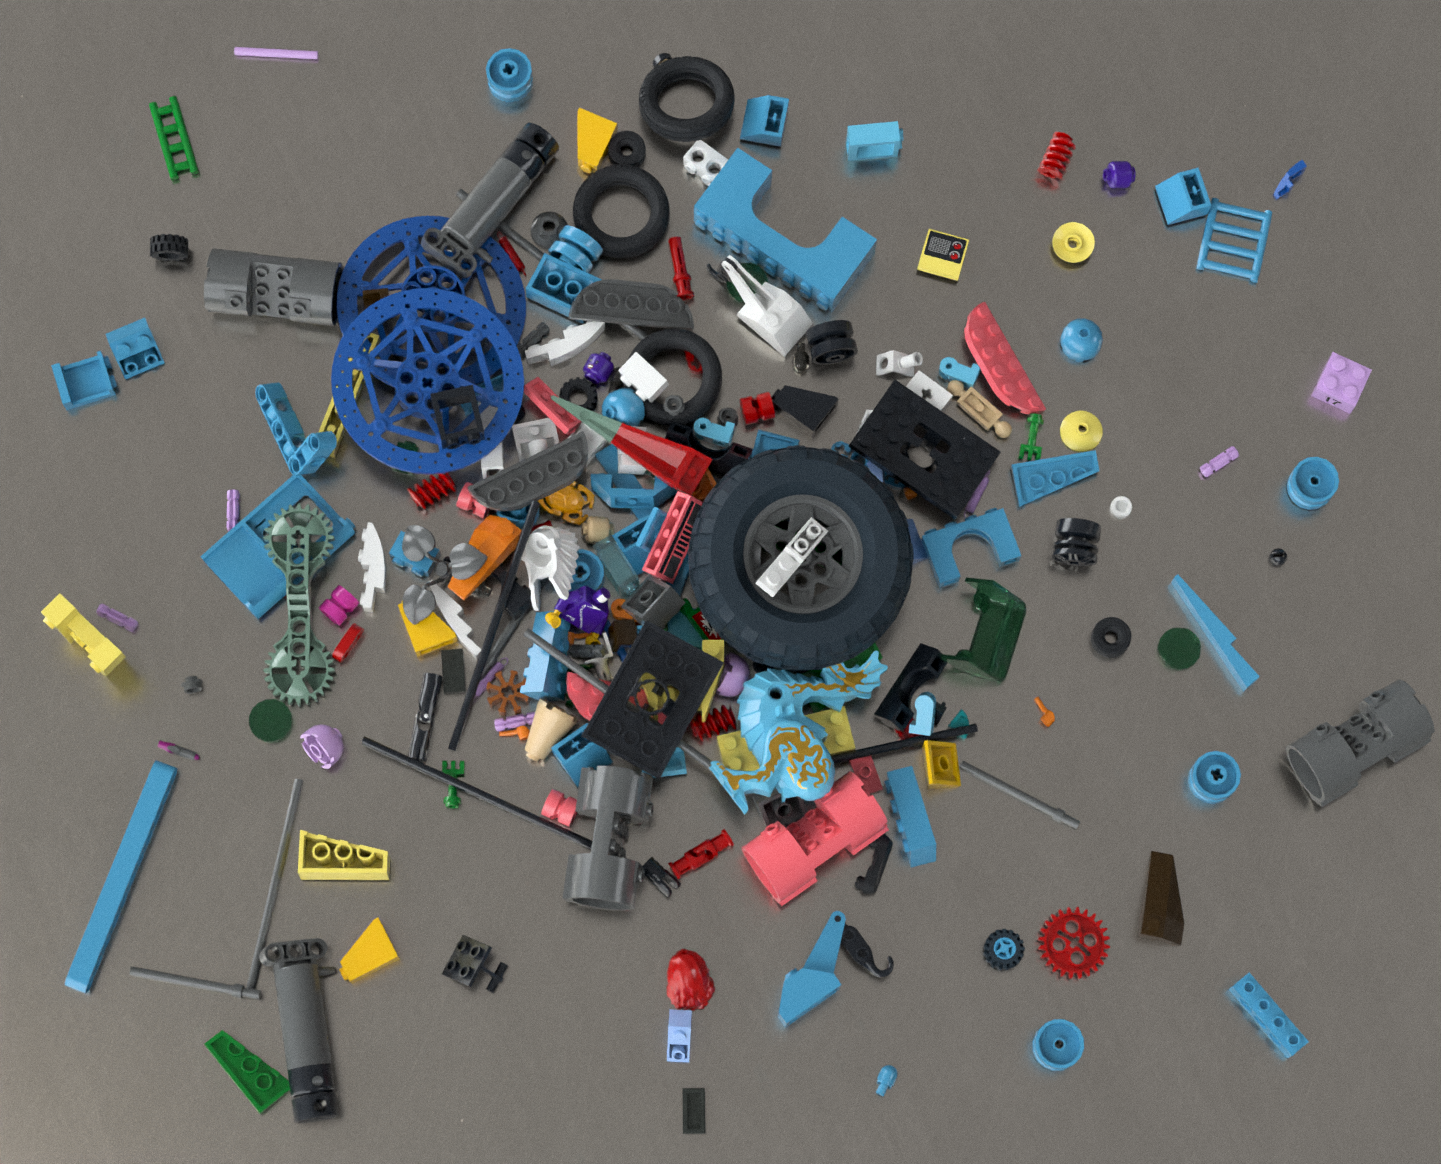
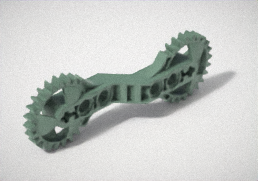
M298 503L297 509H293L290 504L289 511L287 512L281 508L282 515L279 516L274 513L276 520H268L271 528L264 529L269 534L263 537L265 542H269L264 547L266 550H271L267 555L269 558L274 557L272 563L283 572L286 578L288 629L283 638L273 645L276 653H268L272 660H265V664L270 667L263 669L266 674H270L264 679L266 682H272L268 685V689H275L273 692L274 697L281 694V702L288 698L289 705H292L295 700L300 707L304 700L307 705H310L311 698L318 702L317 695L325 696L323 689H331L327 682L334 681V678L329 675L335 673V669L329 667L335 664L332 659H328L331 653H324L327 648L326 645L317 639L312 630L310 587L313 575L326 564L322 557H330L327 549H334L333 545L329 542L335 541V538L329 535L334 530L333 527H328L331 522L329 519L324 520L326 517L324 513L318 515V508H314L311 512L309 504L306 505L305 509H302L301 504ZM289 517L294 527L290 528L285 518ZM287 535V542H274L273 536ZM298 535H302L303 537L300 539L301 548H298V544L296 542V539H298ZM310 535L326 536V540L311 542ZM295 557H304V561L302 563H293ZM296 577L304 578L303 583L300 585H294L293 581ZM297 625H306L303 632H295ZM298 645L305 646V651L301 654L294 652ZM297 661H301L300 664L302 669L304 670L300 672V675H297L296 671H298L299 664ZM312 667L326 668V673L311 674ZM287 668L288 674H273V669ZM308 681L314 692L309 693L304 683Z

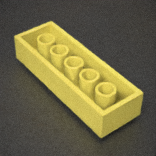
M845 706L842 707L840 712L830 709L804 715L825 728L824 731L828 736L824 745L830 755L855 750ZM741 731L717 736L721 761L726 768L739 771H755L760 768L752 751L749 752L745 738H741Z

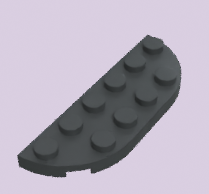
M615 279L596 281L584 288L576 296L569 312V319L670 329L677 328L691 331L694 329L690 308L680 297H677L678 293L669 287L655 283Z
M582 431L467 487L468 491L478 503L492 510L513 511L530 505L532 500L538 501L569 486L582 474L588 460L586 436Z

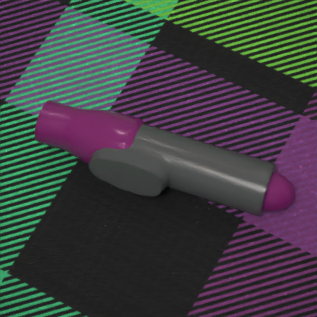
M161 740L158 743L157 747L169 753H174L191 760L199 759L197 752Z

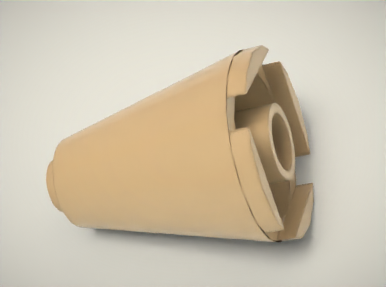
M540 698L525 746V750L528 752L526 756L537 762L539 759L544 760L552 751L551 747L565 737L577 723L578 718L573 714L568 715L564 709Z

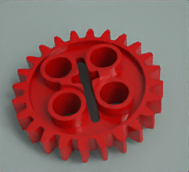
M1067 907L1066 914L1060 909L1058 910V917L1054 914L1050 915L1052 923L1045 920L1044 925L1047 929H1040L1044 936L1038 938V941L1043 942V945L1039 946L1038 950H1044L1045 952L1040 957L1041 959H1048L1045 966L1047 967L1051 964L1054 966L1052 973L1060 970V977L1068 973L1069 980L1076 974L1079 980L1082 977V973L1087 977L1090 976L1089 969L1096 973L1098 971L1096 964L1099 966L1104 965L1100 958L1108 957V954L1103 951L1110 949L1109 945L1104 944L1110 937L1103 936L1107 928L1100 929L1099 926L1103 921L1095 922V913L1088 917L1087 909L1081 914L1079 907H1076L1074 913H1072L1070 907ZM1066 923H1074L1077 931L1075 933L1068 932L1066 930ZM1061 931L1068 939L1060 936L1057 932ZM1084 937H1093L1095 940L1094 946H1087L1084 943ZM1075 938L1078 940L1077 946L1072 948L1070 944ZM1053 941H1062L1064 949L1062 951L1055 950ZM1080 948L1088 951L1090 956H1087ZM1074 953L1079 954L1082 958L1081 964L1073 963L1071 955Z

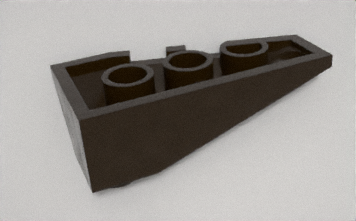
M1151 851L1137 938L1181 946L1185 923L1174 857L1171 854Z

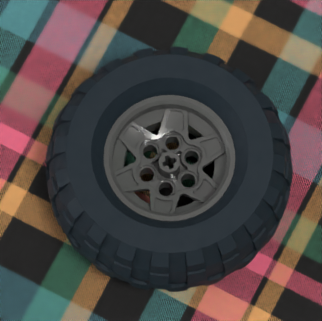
M801 445L787 446L786 448L761 452L738 464L726 473L708 493L692 528L688 550L689 576L692 590L703 616L718 633V636L730 647L735 648L752 661L787 671L820 670L856 657L873 645L895 621L910 589L914 560L913 544L911 543L907 518L896 502L894 494L864 464L857 460H851L831 449H818ZM812 517L828 530L827 534L820 541L825 545V552L818 553L813 549L805 559V562L798 567L786 582L789 595L778 591L774 597H771L756 582L780 555L781 552L776 549V544L784 542L788 545L795 537V533L800 531ZM789 520L788 530L785 531L775 527ZM761 547L771 555V558L762 565L760 559ZM838 550L841 553V565L832 558V555ZM816 564H821L825 567L823 575L815 573L814 566ZM803 575L806 578V584L802 586L796 584L795 576ZM816 583L829 587L824 592L814 596Z

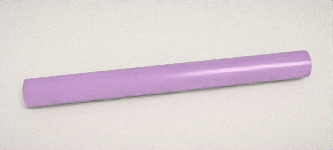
M234 48V55L318 60V51Z

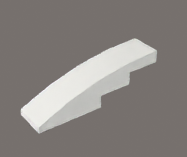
M437 584L430 586L431 591L435 595L437 606L446 623L455 632L460 643L478 661L481 649L470 639L474 634L472 628L460 618L464 614L463 608Z

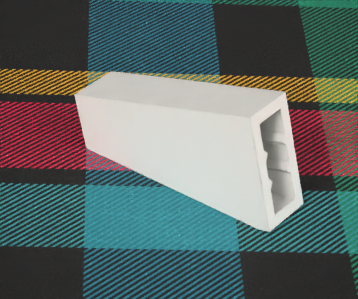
M489 406L480 414L483 429L494 418L498 410L497 408ZM503 441L491 453L481 459L483 479L505 469Z

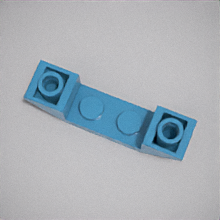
M599 473L591 474L590 476L592 491L611 508L653 509V507H658L677 493L676 489L671 488L656 476L654 489L613 488L612 474Z

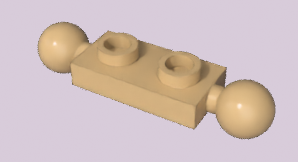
M952 380L947 386L948 392L953 396L960 397L956 403L987 431L994 427L998 437L1007 438L1012 432L1011 425L1006 421H999L1003 414L972 386L965 391L964 384L961 381Z

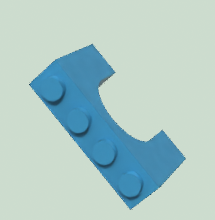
M992 508L979 517L971 515L965 518L964 522L958 524L956 521L946 524L943 529L937 530L934 528L924 533L925 535L922 536L921 541L938 588L959 582L961 576L952 554V545L963 535L976 534L986 539L992 547L999 568L1020 560L1021 553L1003 508L999 510Z

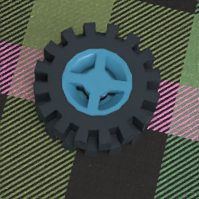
M1003 928L1002 930H996L989 935L983 947L987 963H990L993 968H998V970L1014 968L1024 956V942L1020 939V935L1018 933L1015 934L1011 929L1006 930Z

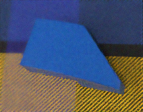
M1303 160L1296 163L1284 175L1273 194L1276 200L1290 192L1294 186L1292 180L1304 173L1307 165Z

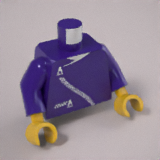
M588 586L568 591V598L566 600L559 598L554 607L555 611L546 614V622L556 629L561 625L560 618L588 634L593 632L592 635L585 639L586 644L591 645L592 642H595L593 645H601L598 637L599 634L602 635L609 616L608 599L611 596L610 592L604 587L595 591Z

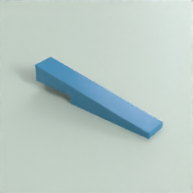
M1176 575L1171 584L1244 692L1260 676L1233 648L1232 644L1237 638L1179 575Z

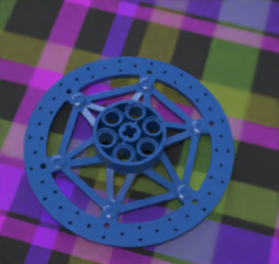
M441 216L405 218L380 228L356 248L343 269L337 291V317L342 335L358 316L357 297H363V290L388 288V291H405L433 288L452 291L465 296L464 288L472 275L469 278H462L460 281L451 270L431 265L422 254L429 253L422 248L418 237H423L429 228L440 230L449 218ZM489 237L481 248L493 258L489 265L499 278L504 292L505 314L496 313L482 271V266L487 261H484L476 254L474 258L476 259L477 266L473 274L476 273L488 310L503 323L517 346L521 338L526 316V299L523 283L509 255L494 239ZM399 242H403L404 250L371 282L362 280L368 267L382 252ZM444 250L446 256H454L453 252ZM406 257H409L410 274L404 283L378 285ZM415 257L418 258L423 267L416 269ZM467 263L461 264L463 269H471ZM428 277L431 279V282L425 283L421 278ZM449 282L452 287L445 288L442 283ZM417 310L423 313L420 318L452 327L457 322L470 323L457 315L444 311ZM400 315L394 329L403 322L402 315ZM442 316L444 320L438 322L434 320V317ZM383 324L377 327L381 342L386 338ZM420 326L423 332L428 333L439 353L445 350L436 334L442 331ZM407 333L396 341L394 339L376 357H380V360H388L392 355L407 358V350L399 348L407 342ZM448 333V347L454 344V335ZM368 338L362 344L358 352L359 354H369L371 343ZM465 346L457 354L454 352L447 356L454 365L458 362ZM493 346L484 355L490 377L501 369V363ZM478 361L459 371L460 378L475 385L484 382ZM376 367L392 379L396 378L397 369ZM371 373V374H372L373 376H375L377 379H379V380H381L382 382L386 383L385 381H383L382 379H380L379 377H377L376 375H374L373 373ZM404 376L401 378V381L408 384L412 382V379ZM424 383V388L427 386L431 388V383L428 385ZM447 387L444 388L442 391L450 390L451 388Z
M420 288L401 291L382 298L356 317L343 334L335 352L331 385L334 405L344 428L366 453L376 460L401 471L415 474H442L453 472L478 462L491 453L505 439L516 421L521 407L524 391V373L521 357L511 334L503 323L486 307L475 300L452 291ZM429 309L448 312L467 320L474 327L468 331L418 317L417 310ZM402 315L403 322L369 354L362 355L358 353L364 341L379 325L394 316ZM420 326L463 338L442 352L435 353ZM404 330H407V359L404 362L375 359ZM413 331H415L425 350L424 352L413 353ZM484 338H488L501 363L503 372L502 392L493 390L480 343ZM467 345L458 362L454 365L447 356ZM473 348L477 355L485 389L459 377V371ZM424 362L428 367L419 369L416 364ZM376 367L397 369L396 378L392 379ZM443 367L448 370V373L441 375L437 370ZM354 369L362 371L375 416V420L371 424H367L361 415L354 398L352 388V372ZM370 373H373L395 388L396 395L384 413L380 412ZM408 376L412 379V382L408 384L403 383L401 378ZM424 383H425L426 385H428L429 383H431V388L428 387V386H427L426 388H424ZM473 385L474 392L479 394V396H476V400L481 402L478 406L480 414L489 406L498 409L494 418L484 429L485 440L475 445L464 444L456 449H442L437 424L433 420L435 419L433 409L427 406L431 402L430 394L441 392L447 387L455 389ZM410 396H414L418 399V401L414 404H411L407 402L406 399ZM398 403L405 410L389 417ZM454 406L440 409L445 434L463 431L475 420L473 412L450 432L449 411ZM412 415L416 418L425 419L436 436L395 426L393 423ZM388 431L438 445L439 452L422 453L409 451L391 444L383 439L381 435Z

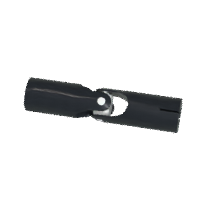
M434 673L423 674L418 699L420 712L418 711L415 716L408 751L409 757L420 762H427L435 719L432 712L438 705L443 678L441 675ZM419 721L422 724L431 723L429 730L423 731L419 729L417 722Z

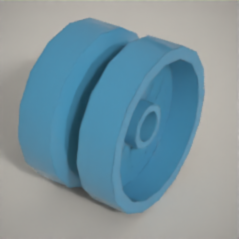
M511 48L501 49L491 56L487 62L486 74L488 86L493 96L505 102H515L526 97L531 91L533 84L531 62L527 56L521 51Z
M569 225L564 226L559 233L560 241H554L548 250L550 256L587 273H590L593 268L592 262L598 261L603 253L600 244L591 236Z
M1308 457L1300 461L1290 474L1287 482L1288 495L1292 502L1300 508L1307 510L1319 509L1325 506L1337 491L1339 485L1338 472L1334 465L1326 459Z
M579 549L577 551L579 557L576 560V574L572 576L574 582L570 583L571 589L569 591L576 590L582 586H588L598 591L605 583L603 564L593 552Z
M1212 751L1205 753L1197 759L1189 771L1188 783L1190 790L1196 798L1205 803L1215 804L1223 802L1235 792L1240 784L1241 773L1239 765L1233 757L1225 752Z
M1054 1019L1045 1023L1035 1033L1032 1041V1052L1036 1061L1042 1067L1051 1071H1063L1072 1067L1081 1058L1084 1050V1038L1080 1029L1074 1023L1064 1019ZM1057 1041L1062 1043L1060 1045L1061 1049L1056 1048L1055 1043Z

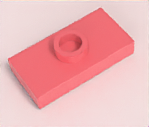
M871 756L849 760L853 773L864 783L863 787L867 789L870 795L883 791Z

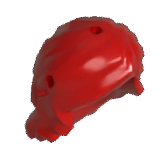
M682 948L669 961L667 971L668 985L666 987L667 996L671 999V1004L677 1009L702 1010L708 1005V1000L711 999L715 992L714 981L709 976L710 970L707 968L704 958L695 951Z

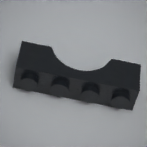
M672 422L665 436L667 440L693 448L713 459L708 469L723 474L728 473L738 464L750 459L753 451L752 448L735 442L721 450L706 448L696 439L693 427L682 423Z
M501 563L490 576L498 579L503 587L507 572L502 568L504 565ZM516 576L504 608L515 621L532 606L531 590L526 585H519Z
M920 643L874 715L886 726L903 732L914 715L911 709L913 694L924 682L938 678L949 660L938 649Z

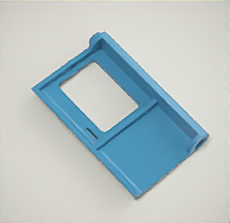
M292 475L200 556L257 619L263 616L286 595L285 575L272 563L274 557H268L267 554L271 550H266L264 545L269 543L263 539L264 529L270 527L268 520H276L274 513L280 516L282 515L281 508L287 512L290 504L293 507L304 496H308L333 523L334 532L329 535L334 536L335 541L329 542L334 547L332 550L327 549L330 555L355 534L353 529L356 526L348 518L344 520L302 475ZM321 536L316 542L325 541L326 536ZM299 556L297 559L293 561V563H302L304 561V557ZM296 577L293 584H299L304 578Z

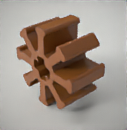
M514 670L510 671L509 682H505L502 671H499L495 674V677L501 686L493 685L490 682L486 686L489 694H497L487 698L490 707L494 708L495 705L502 702L501 707L498 708L500 716H507L506 710L510 704L514 709L515 715L521 714V707L517 705V700L526 703V705L530 703V697L520 693L521 686L525 685L526 679L524 678L522 682L515 685L519 676L518 672ZM510 689L513 695H509L507 698L504 692H508Z

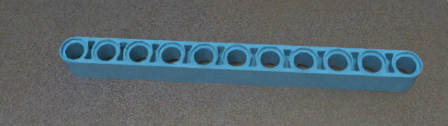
M157 760L154 762L67 974L65 986L83 993L89 991L176 778L178 770L176 767Z

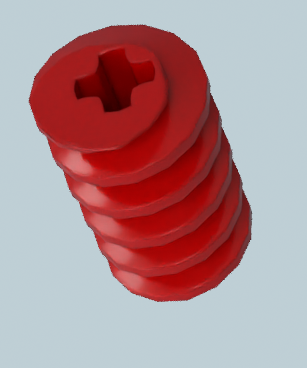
M1055 132L1053 134V139L1049 143L1050 146L1046 149L1047 153L1044 154L1040 167L1037 169L1040 174L1049 178H1063V174L1060 172L1066 171V166L1063 164H1069L1070 160L1067 157H1072L1073 155L1070 150L1076 149V145L1072 143V137L1063 132Z
M449 473L437 474V478L430 475V483L425 479L422 480L423 487L417 483L414 484L415 492L411 488L407 489L417 507L420 506L426 510V502L433 506L434 497L441 501V493L448 497V489L456 492L455 484Z
M730 704L729 709L725 705H721V712L717 708H713L712 715L708 713L705 722H702V716L698 713L696 714V721L693 719L690 723L694 738L698 737L701 742L704 741V734L711 739L712 731L719 736L720 728H723L726 733H728L729 725L734 730L737 729Z

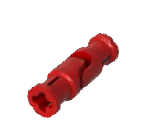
M723 829L719 835L711 840L706 839L693 849L685 852L684 856L673 863H668V866L676 879L679 880L683 874L691 869L699 868L704 863L717 857L720 851L729 846H734V843L726 830Z

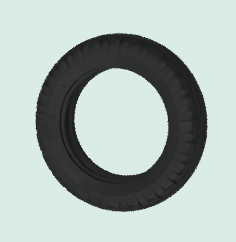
M694 56L675 57L660 63V65L654 67L647 74L639 91V108L647 125L660 136L679 142L702 140L718 132L729 120L735 102L733 85L728 75L715 63ZM692 79L707 84L714 91L716 99L710 110L703 115L690 119H681L666 114L660 108L657 101L661 91L675 81Z
M616 164L595 171L581 184L573 203L575 227L591 236L600 244L603 249L602 255L613 258H630L648 251L661 239L669 221V201L664 188L649 172L632 165ZM625 185L633 187L643 193L649 201L651 207L650 218L645 227L634 235L628 237L608 235L597 227L592 218L591 211L595 199L601 192L613 186Z
M677 328L660 330L641 340L631 352L628 360L637 352L649 363L656 354L664 350L682 349L690 352L699 360L703 370V380L696 395L683 403L685 405L683 412H679L676 416H671L669 412L664 410L663 404L655 400L651 403L646 399L643 401L645 407L644 417L662 425L670 426L672 422L687 424L703 416L715 403L722 384L721 364L713 347L698 334ZM625 385V388L633 389L634 393L637 391L632 385L630 387Z

